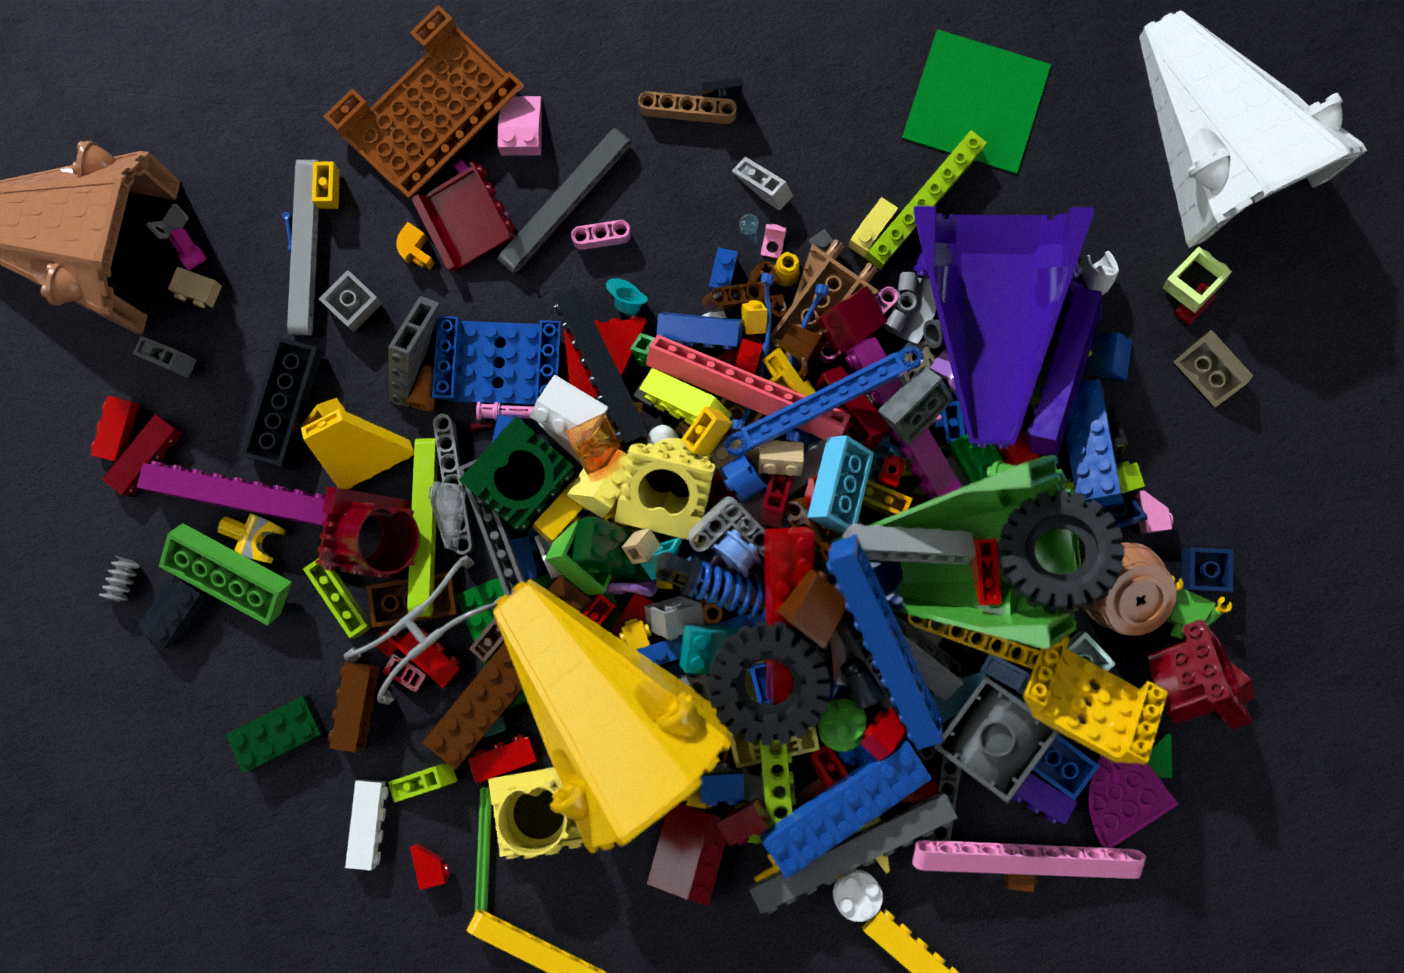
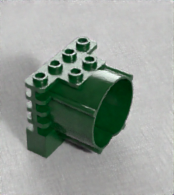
M515 416L462 475L459 481L515 530L520 532L521 530L525 531L531 525L532 517L535 519L538 516L540 517L558 498L563 489L561 484L564 481L567 483L574 476L575 473L573 471L575 467ZM534 455L542 462L545 470V480L540 491L532 498L523 501H514L504 497L496 487L498 476L502 472L509 470L510 463L515 457Z

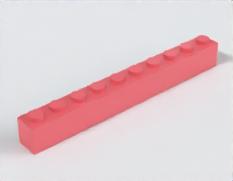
M657 335L649 346L646 360L647 366L766 416L807 397L660 335ZM835 408L797 428L827 441V437L844 436L851 414Z

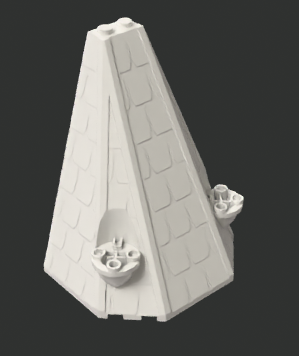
M1179 11L1174 15L1169 13L1157 23L1155 21L1148 23L1139 36L1185 239L1189 248L1210 238L1236 214L1252 203H1256L1306 177L1314 188L1331 180L1367 151L1360 140L1341 127L1343 120L1341 103L1343 100L1338 93L1326 98V102L1322 104L1316 102L1309 106L1296 93L1183 11Z

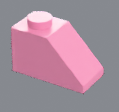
M1146 491L1134 493L1135 500L1148 516L1147 520L1139 522L1141 534L1172 529L1173 516L1165 505Z

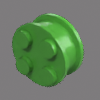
M840 698L828 702L825 712L820 714L818 726L820 739L827 747L835 751L845 752L857 748L861 745L860 742L865 736L863 733L867 726L866 713L864 709L855 708L854 701L850 699Z

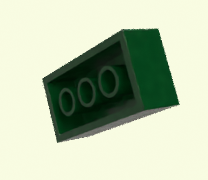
M596 516L578 520L572 556L573 562L633 584L652 581L641 563L632 564L622 549V546L634 533L633 531Z
M306 695L243 725L225 736L242 773H248L325 735L327 731L310 695Z

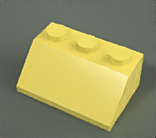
M596 448L567 496L603 519L621 492L628 455L621 450Z

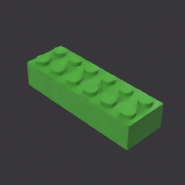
M183 523L168 533L159 567L267 626L281 615L292 583Z

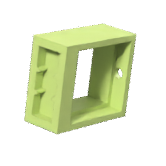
M1198 247L1166 280L1163 289L1196 313L1221 287L1232 271L1228 269L1227 265L1212 257L1208 251ZM1194 261L1218 277L1202 296L1178 278Z

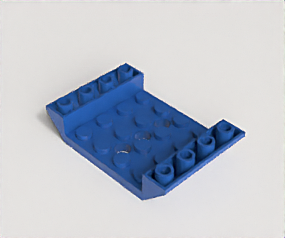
M437 316L432 398L457 403L481 402L482 404H494L498 402L505 405L535 406L536 401L554 375L558 376L561 321L540 320V324L461 321L458 317ZM498 339H505V347L497 348L495 346ZM499 358L505 360V365L502 368L494 366V362ZM501 378L504 380L503 386L498 389L494 388L493 381Z

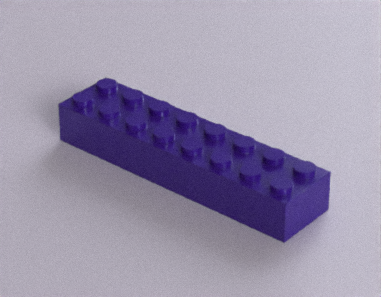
M1076 287L1074 295L1070 294L1068 300V307L1070 308L1068 312L1064 313L1062 320L1064 325L1063 331L1059 330L1056 340L1058 346L1057 349L1053 348L1051 354V361L1053 362L1051 367H1047L1045 373L1046 385L1041 386L1039 398H1041L1040 404L1035 405L1033 412L1035 420L1034 423L1029 424L1027 435H1029L1028 444H1031L1032 453L1045 456L1056 455V458L1058 457L1102 313V291Z

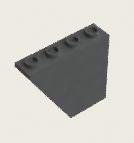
M420 296L388 347L389 401L397 405L409 407L406 401L411 394L421 367L427 362L436 338L439 302Z

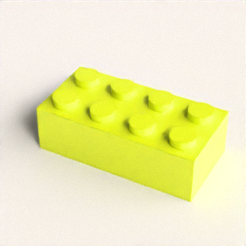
M654 368L650 370L639 388L645 394L644 398L653 403L656 409L662 412L667 410L676 419L682 417L689 425H692L704 406L721 410L728 419L732 416V413L716 397Z

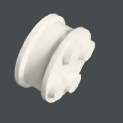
M856 870L850 875L841 876L837 879L833 889V898L838 910L849 920L858 922L869 920L877 914L881 907L882 890L874 877L863 870Z

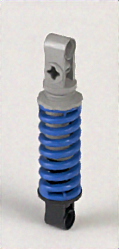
M663 552L658 555L656 577L661 581L679 586L681 595L694 597L695 594L698 600H702L706 595V602L709 604L716 600V606L719 608L726 604V609L730 612L736 608L738 615L742 616L747 611L749 619H754L757 616L758 622L766 621L765 584L762 585L757 580L752 581L749 577H741L736 572L731 573L726 568L721 569L718 565H710L709 562L702 560L698 556H694L689 561L670 552Z

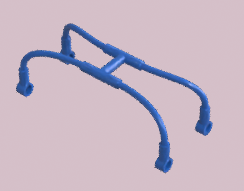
M762 273L760 281L764 286L765 304L768 310L765 343H763L757 370V376L765 378L767 368L762 360L769 355L771 348L772 317L769 287L773 285L775 276L769 273ZM823 284L816 285L815 294L817 297L802 322V328H806L821 298L828 296L829 286ZM790 355L789 362L796 371L798 359ZM746 408L740 420L732 419L731 429L738 432L744 428L751 409ZM789 431L786 434V440L798 442L800 433Z

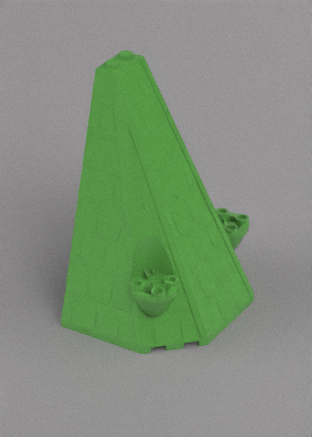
M1056 455L1044 456L1018 466L1006 464L1004 461H995L993 466L987 468L988 478L869 526H901L912 529L921 527L929 530L940 528L947 531L962 530L964 532H972L973 540L997 538V547L999 548V540L1004 523L1008 522V516L1015 508L1017 510L1020 509L1022 502L1028 498L1034 501L1037 498V494L1048 492L1049 496H1055L1056 491H1067V497H1073L1071 489L1064 488L1063 483H1066L1067 480L1063 471L1056 468L1058 462ZM1053 529L1044 533L1037 541L1035 548L1036 557L1041 566L1047 571L1055 574H1069L1081 566L1078 536L1075 533L1065 529ZM843 536L833 539L831 541L836 542L842 540ZM819 546L814 547L817 552H820ZM822 560V565L827 575H829L827 562ZM901 562L904 580L898 588L897 595L904 600L903 604L906 606L901 611L902 613L1041 648L1052 647L1076 630L1077 622L1074 620V613L1063 614L1062 610H1056L1055 614L1044 612V607L1038 605L1035 609L1027 605V599L1023 596L1019 599L1011 591V584H1006L1002 576V568H999L1001 604L979 605L970 562L967 565Z

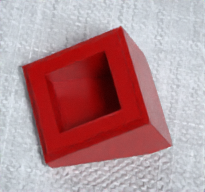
M389 626L388 628H386L381 633L379 638L385 635L387 632H389V629L393 626ZM399 632L376 647L390 658L398 650L396 645L404 636Z

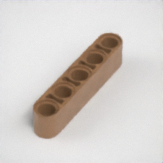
M644 92L638 99L639 110L641 114L647 117L730 124L736 119L737 107L735 102L730 99L659 92ZM645 102L653 103L649 107L643 105ZM667 103L673 105L671 108L668 109L663 107V105ZM689 105L692 109L684 110L683 107ZM705 107H710L712 111L705 112L703 111V109ZM730 109L732 113L725 114L723 110Z

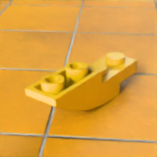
M780 348L774 350L762 360L773 376L769 381L805 396L816 392L808 380L805 382L801 380Z

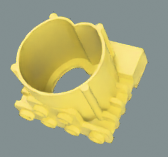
M678 438L663 439L655 444L649 442L647 446L644 444L631 445L628 450L621 495L618 500L614 522L642 529H650L654 532L688 540V532L705 516L715 464H712L707 456L692 453L681 439ZM657 469L671 470L685 480L689 488V497H678L671 491L666 493L658 492L650 486L645 475ZM700 535L694 539L695 542H698Z
M554 767L496 776L488 779L491 803L494 807L500 857L505 856V859H513L524 855V859H528L544 853L545 855L556 854L563 846L567 845L569 849L582 847L581 843L584 842L576 821L564 816L558 831L543 839L526 836L515 823L514 807L521 795L530 794L538 796L545 790H549L554 794L558 789L563 788Z

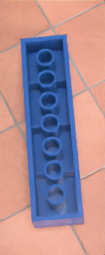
M901 737L891 754L881 761L872 757L770 827L766 832L759 835V838L785 878L788 879L932 778L911 745Z

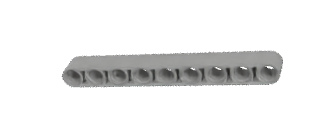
M296 160L287 320L289 335H312L319 209L312 202L313 162H319V160Z

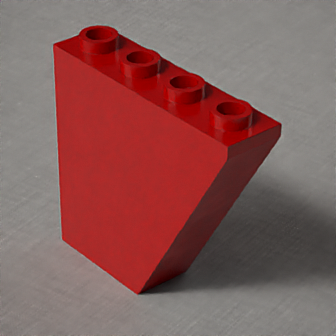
M632 316L629 320L622 321L620 318H613L609 322L604 323L598 320L594 321L622 380L634 356L630 348L639 334H644L647 327L646 318H641V316ZM564 329L569 383L594 399L599 400L597 395L600 392L597 387L593 388L588 378L592 375L589 369L584 370L580 362V358H582L580 350L575 351L571 340L574 338L571 332L567 334Z

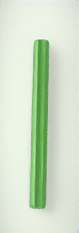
M482 787L480 789L475 912L477 909L487 912L492 810L489 787Z

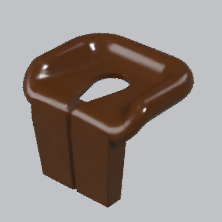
M792 323L779 346L801 361L802 366L797 374L802 381L809 373L812 363L825 346V339L820 334L816 335Z

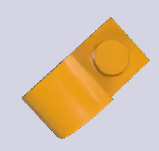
M407 222L397 237L396 245L399 254L407 264L413 261L419 267L423 268V266H426L428 269H431L434 265L432 258L420 250L428 238L422 231Z

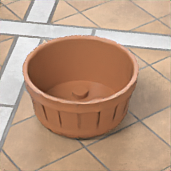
M1125 542L1121 543L1124 544L1125 555L1114 587L1109 590L1104 599L1100 602L1095 601L1093 607L1084 611L1093 621L1124 635H1143L1160 627L1167 620V617L1170 616L1176 602V586L1163 561L1153 550L1139 543ZM1143 595H1145V597H1144L1145 603H1144V604H1141V603H1140V604L1137 606V605H1136V604H1137L1136 598H1137L1138 596H1139V597H1142Z

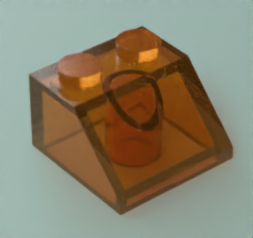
M605 413L566 430L571 446L587 475L606 467L620 447V442Z

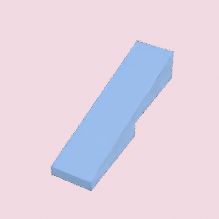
M992 654L987 656L980 671H984L991 678L1024 696L1031 677L1028 672Z

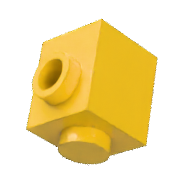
M637 618L625 622L626 626L622 627L623 632L619 633L622 641L635 650L651 645L648 637L652 635L648 624L644 625L643 621L638 622Z

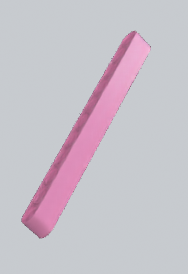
M920 840L916 843L912 864L917 869L927 871L1137 879L1142 874L1146 856L1139 850L1122 848Z

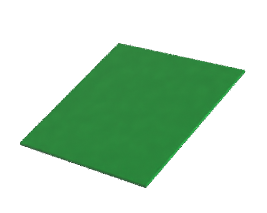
M937 29L902 139L952 153L972 130L987 142L982 152L974 161L1017 174L1051 64Z

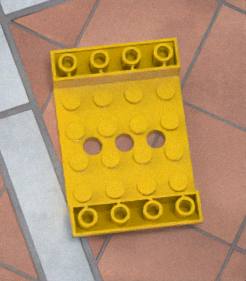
M1067 636L1050 648H1041L1023 696L1033 717L1113 762L1146 764L1168 692L1149 681L1139 689L1066 649L1069 641ZM1089 682L1095 684L1097 690L1092 689ZM1083 699L1088 700L1091 703V707L1085 705ZM1077 716L1082 717L1085 720L1086 725L1080 723Z

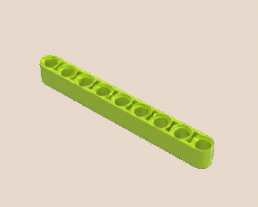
M435 438L415 439L412 510L414 511L413 517L419 528L420 542L418 551L413 559L415 564L414 566H409L408 613L418 605H422L434 592L439 464ZM433 601L418 617H432Z

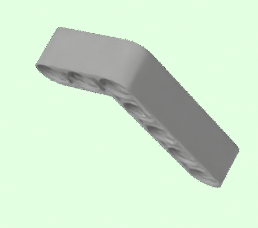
M725 497L719 501L688 532L687 537L694 550L701 552L708 549L732 525L749 543L757 547L760 551L759 553L765 558L764 537L761 541L755 542L756 536L764 534V528L733 497ZM729 505H735V509L732 512H725ZM719 520L717 527L710 528L712 521ZM743 520H749V524L746 527H740ZM697 536H704L700 543L694 542Z

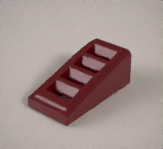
M393 654L383 673L389 676L395 661L400 663L403 659ZM408 662L402 675H396L394 680L419 693L429 675ZM412 670V673L408 680H405L404 678L407 675L408 671ZM416 673L419 674L415 684H412L411 682Z

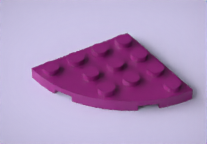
M1102 755L1098 759L1097 764L1100 766L1091 777L1089 785V811L1095 833L1104 848H1113L1179 805L1148 762L1146 764L1113 762Z

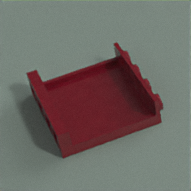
M473 161L470 162V168L423 196L417 194L411 198L447 270L454 272L516 237L513 231L515 227L509 218L507 219L504 214L506 209L502 202L497 200L495 196L497 193L492 183L488 182L485 168Z

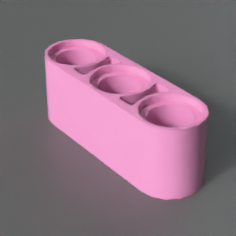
M616 220L578 226L573 229L571 237L577 249L585 250L624 244L629 241L631 232L626 221ZM618 229L626 230L624 235L616 234ZM599 232L606 233L604 238L596 237ZM579 235L586 236V239L582 242L576 240Z

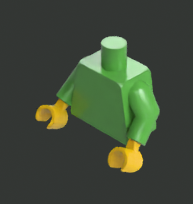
M1180 578L1179 582L1175 583V606H1173V611L1166 620L1174 624L1170 635L1182 640L1185 635L1184 625L1200 619L1207 626L1211 625L1223 612L1231 610V602L1223 606L1221 604L1225 601V597H1220L1218 599V606H1215V602L1183 589V581Z

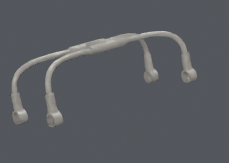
M467 554L460 558L432 595L422 605H418L391 627L389 632L359 649L353 647L344 654L345 660L355 662L361 657V653L381 644L392 635L395 636L405 627L417 639L419 644L408 652V655L396 666L382 685L377 696L379 703L389 705L395 700L393 694L386 690L391 681L411 659H415L443 636L445 631L469 617L496 608L497 604L494 601L492 604L467 612L450 621L442 628H438L427 638L413 620L425 611L424 609L440 594L460 566L469 569L474 564Z

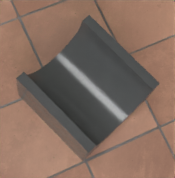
M985 676L943 734V742L936 744L934 748L1008 803L1059 731L1035 719L1027 705Z

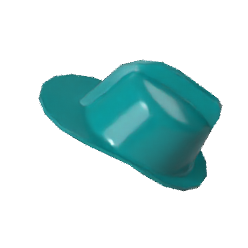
M616 278L606 282L607 290L614 296L615 308L629 317L636 316L642 304L648 301L644 294L626 280Z

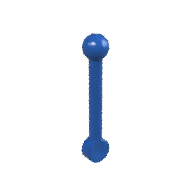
M284 212L282 218L285 220L289 243L287 249L291 252L292 235L289 222L291 215L288 212Z

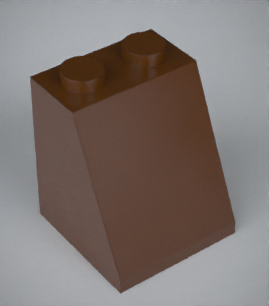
M810 569L779 608L778 612L817 644L825 648L846 609V598L844 594L839 593L836 584L832 586L828 583L830 580L828 576L820 570L818 573H815Z

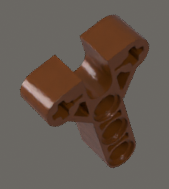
M769 261L761 262L751 271L750 279L746 284L714 288L703 298L704 308L709 312L739 309L742 303H749L752 300L760 301L766 307L764 286L760 281L762 273H769L775 276L773 285L779 281L774 265ZM783 294L770 296L772 323L786 314L787 309Z
M802 497L797 498L786 505L785 514L792 528L804 527L807 524L814 532V544H817L820 548V552H817L814 548V572L818 573L820 570L828 576L822 565V560L829 562V552L831 544L834 542L827 539L820 524L807 518L811 505L809 501ZM795 504L800 507L801 513L796 511Z

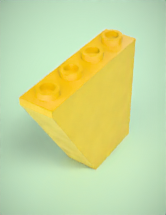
M337 409L301 428L304 441L335 485L341 489H351L356 484L370 479L374 475L388 470L395 464L408 460L414 455V448L410 440L341 409Z

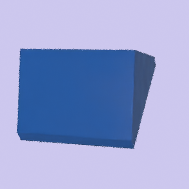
M1118 332L1095 333L1090 349L1093 353L1087 359L1085 374L1126 381L1132 340Z

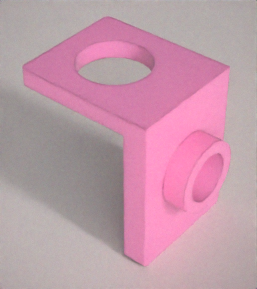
M766 224L761 256L776 259L781 256L786 228L776 224ZM770 242H775L778 245V250L774 253L769 252L766 248Z

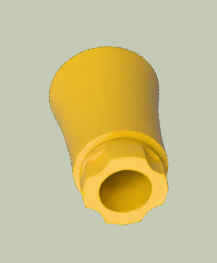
M783 253L778 258L774 267L779 280L777 284L789 287L799 280V260L795 254Z

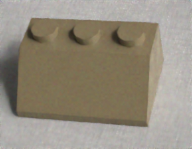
M1212 330L1174 361L1214 407H1217L1245 386L1253 377L1251 372Z

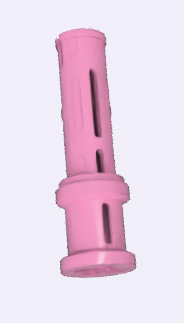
M477 402L476 418L477 420L489 418L497 421L498 415L512 418L516 416L519 419H532L530 415L534 407L501 406L498 402L494 404Z

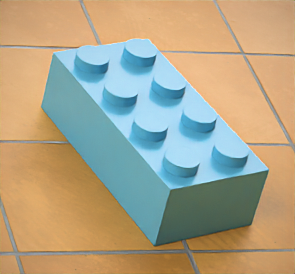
M847 435L827 437L807 518L834 533H845L850 525L857 524L874 452Z

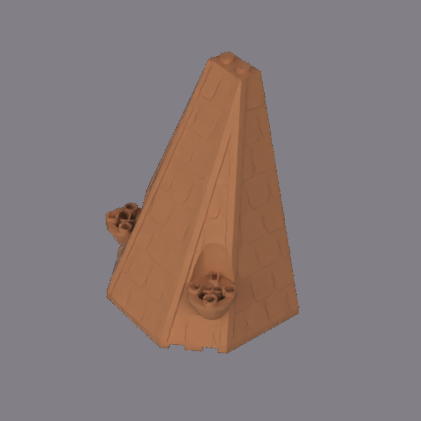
M79 141L77 145V159L73 165L0 180V265L42 286L41 295L46 297L51 305H62L63 303L73 301L136 334L143 335L147 315L114 295L113 288L107 285L106 277L111 276L110 267L129 192L176 200L180 181L149 152L138 151L113 157L94 141Z

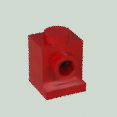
M891 455L890 458L886 456L875 482L891 489L897 488L906 465L901 463L903 459L895 455ZM892 466L896 469V472L892 474L888 468Z

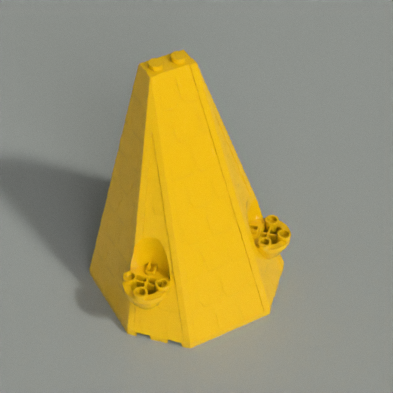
M531 579L526 583L521 581L513 588L514 592L511 595L507 596L505 594L496 601L497 606L493 613L552 764L563 788L558 789L553 794L554 801L550 805L554 813H560L576 821L584 845L591 853L596 852L599 846L602 850L610 849L614 846L613 842H617L619 846L625 845L699 787L702 783L699 779L704 774L703 771L705 770L709 773L719 761L717 758L718 754L723 750H728L732 745L728 724L720 722L716 716V708H712L710 700L536 582Z

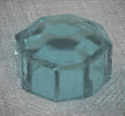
M746 214L741 217L739 227L742 233L751 235L756 233L759 222L756 216Z

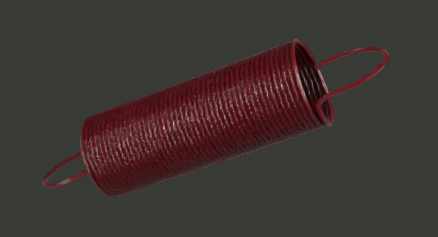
M492 421L470 424L471 432L493 429L495 427Z

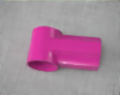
M184 228L175 229L170 233L168 238L179 253V259L189 271L207 260L204 253L194 244Z

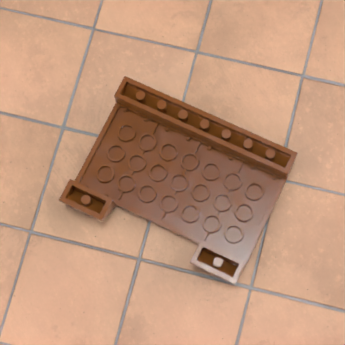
M439 5L410 32L411 36L426 54L371 108L355 90L351 89L323 116L347 143L400 193L409 199L524 87V84L510 71L506 73L456 27L453 18Z

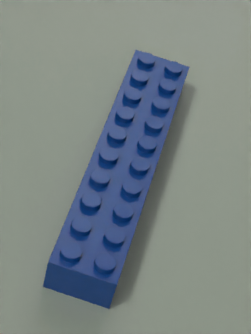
M857 534L832 543L829 552V562H827L828 570L837 579V589L846 598L847 610L849 613H853L855 617L854 623L857 631L862 632L864 636L865 648L867 651L871 650L873 664L876 670L880 669L882 683L891 692V702L900 711L898 712L901 723L903 725L906 724L908 728L907 734L910 742H914L918 750L943 742V718Z

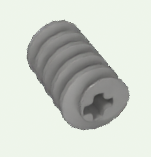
M115 556L119 561L112 562L111 564L116 569L108 570L113 577L105 578L110 585L102 586L107 593H100L99 596L120 602V600H127L128 597L123 593L130 592L131 589L126 585L134 583L129 577L137 575L132 569H137L140 565L132 560Z

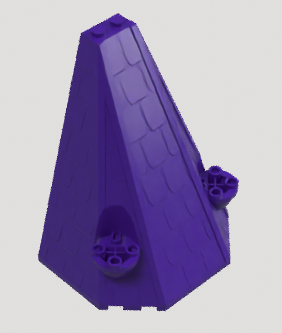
M914 206L915 223L922 247V252L918 258L917 265L914 266V271H917L918 276H929L970 443H974V447H987L988 444H996V448H1009V444H1015L1072 278H1077L1079 274H1082L1083 268H1080L1078 258L1093 217L1094 207H1070L1064 214L1055 215L1053 220H1050V215L949 214V219H945V215L936 213V206Z

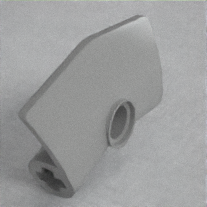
M913 272L900 273L898 300L887 317V322L883 324V327L890 333L914 344L920 342L925 322L932 320L936 312L929 278H918V275ZM901 301L909 302L910 307H904Z

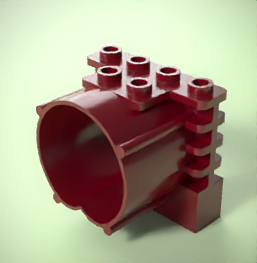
M326 487L322 511L326 513L325 521H322L324 529L323 534H320L322 541L321 547H318V551H320L319 559H316L315 564L322 565L321 569L334 571L335 567H341V572L381 578H392V574L399 575V572L407 566H414L415 561L413 559L419 548L420 533L417 522L413 517L412 501ZM373 516L379 522L381 540L377 550L370 557L364 559L359 548V534L366 518Z
M1200 619L1184 625L1183 630L1187 641L1148 655L1154 683L1168 692L1164 706L1167 714L1170 715L1176 724L1214 711H1218L1223 716L1224 721L1232 730L1253 723L1225 646L1219 638H1216L1203 620Z

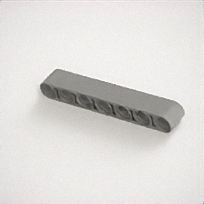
M439 414L433 420L452 544L456 553L463 556L466 554L471 555L475 549L466 488L459 481L461 475L458 467L462 466L456 427L454 421L448 415ZM444 420H448V427L446 429H440V423ZM451 440L452 446L449 449H443V443ZM455 460V467L448 470L446 468L447 462ZM458 480V487L455 490H450V482ZM461 500L462 507L459 510H454L453 503ZM464 520L465 528L458 531L456 529L457 522ZM467 540L469 543L468 549L461 551L459 548L460 543Z

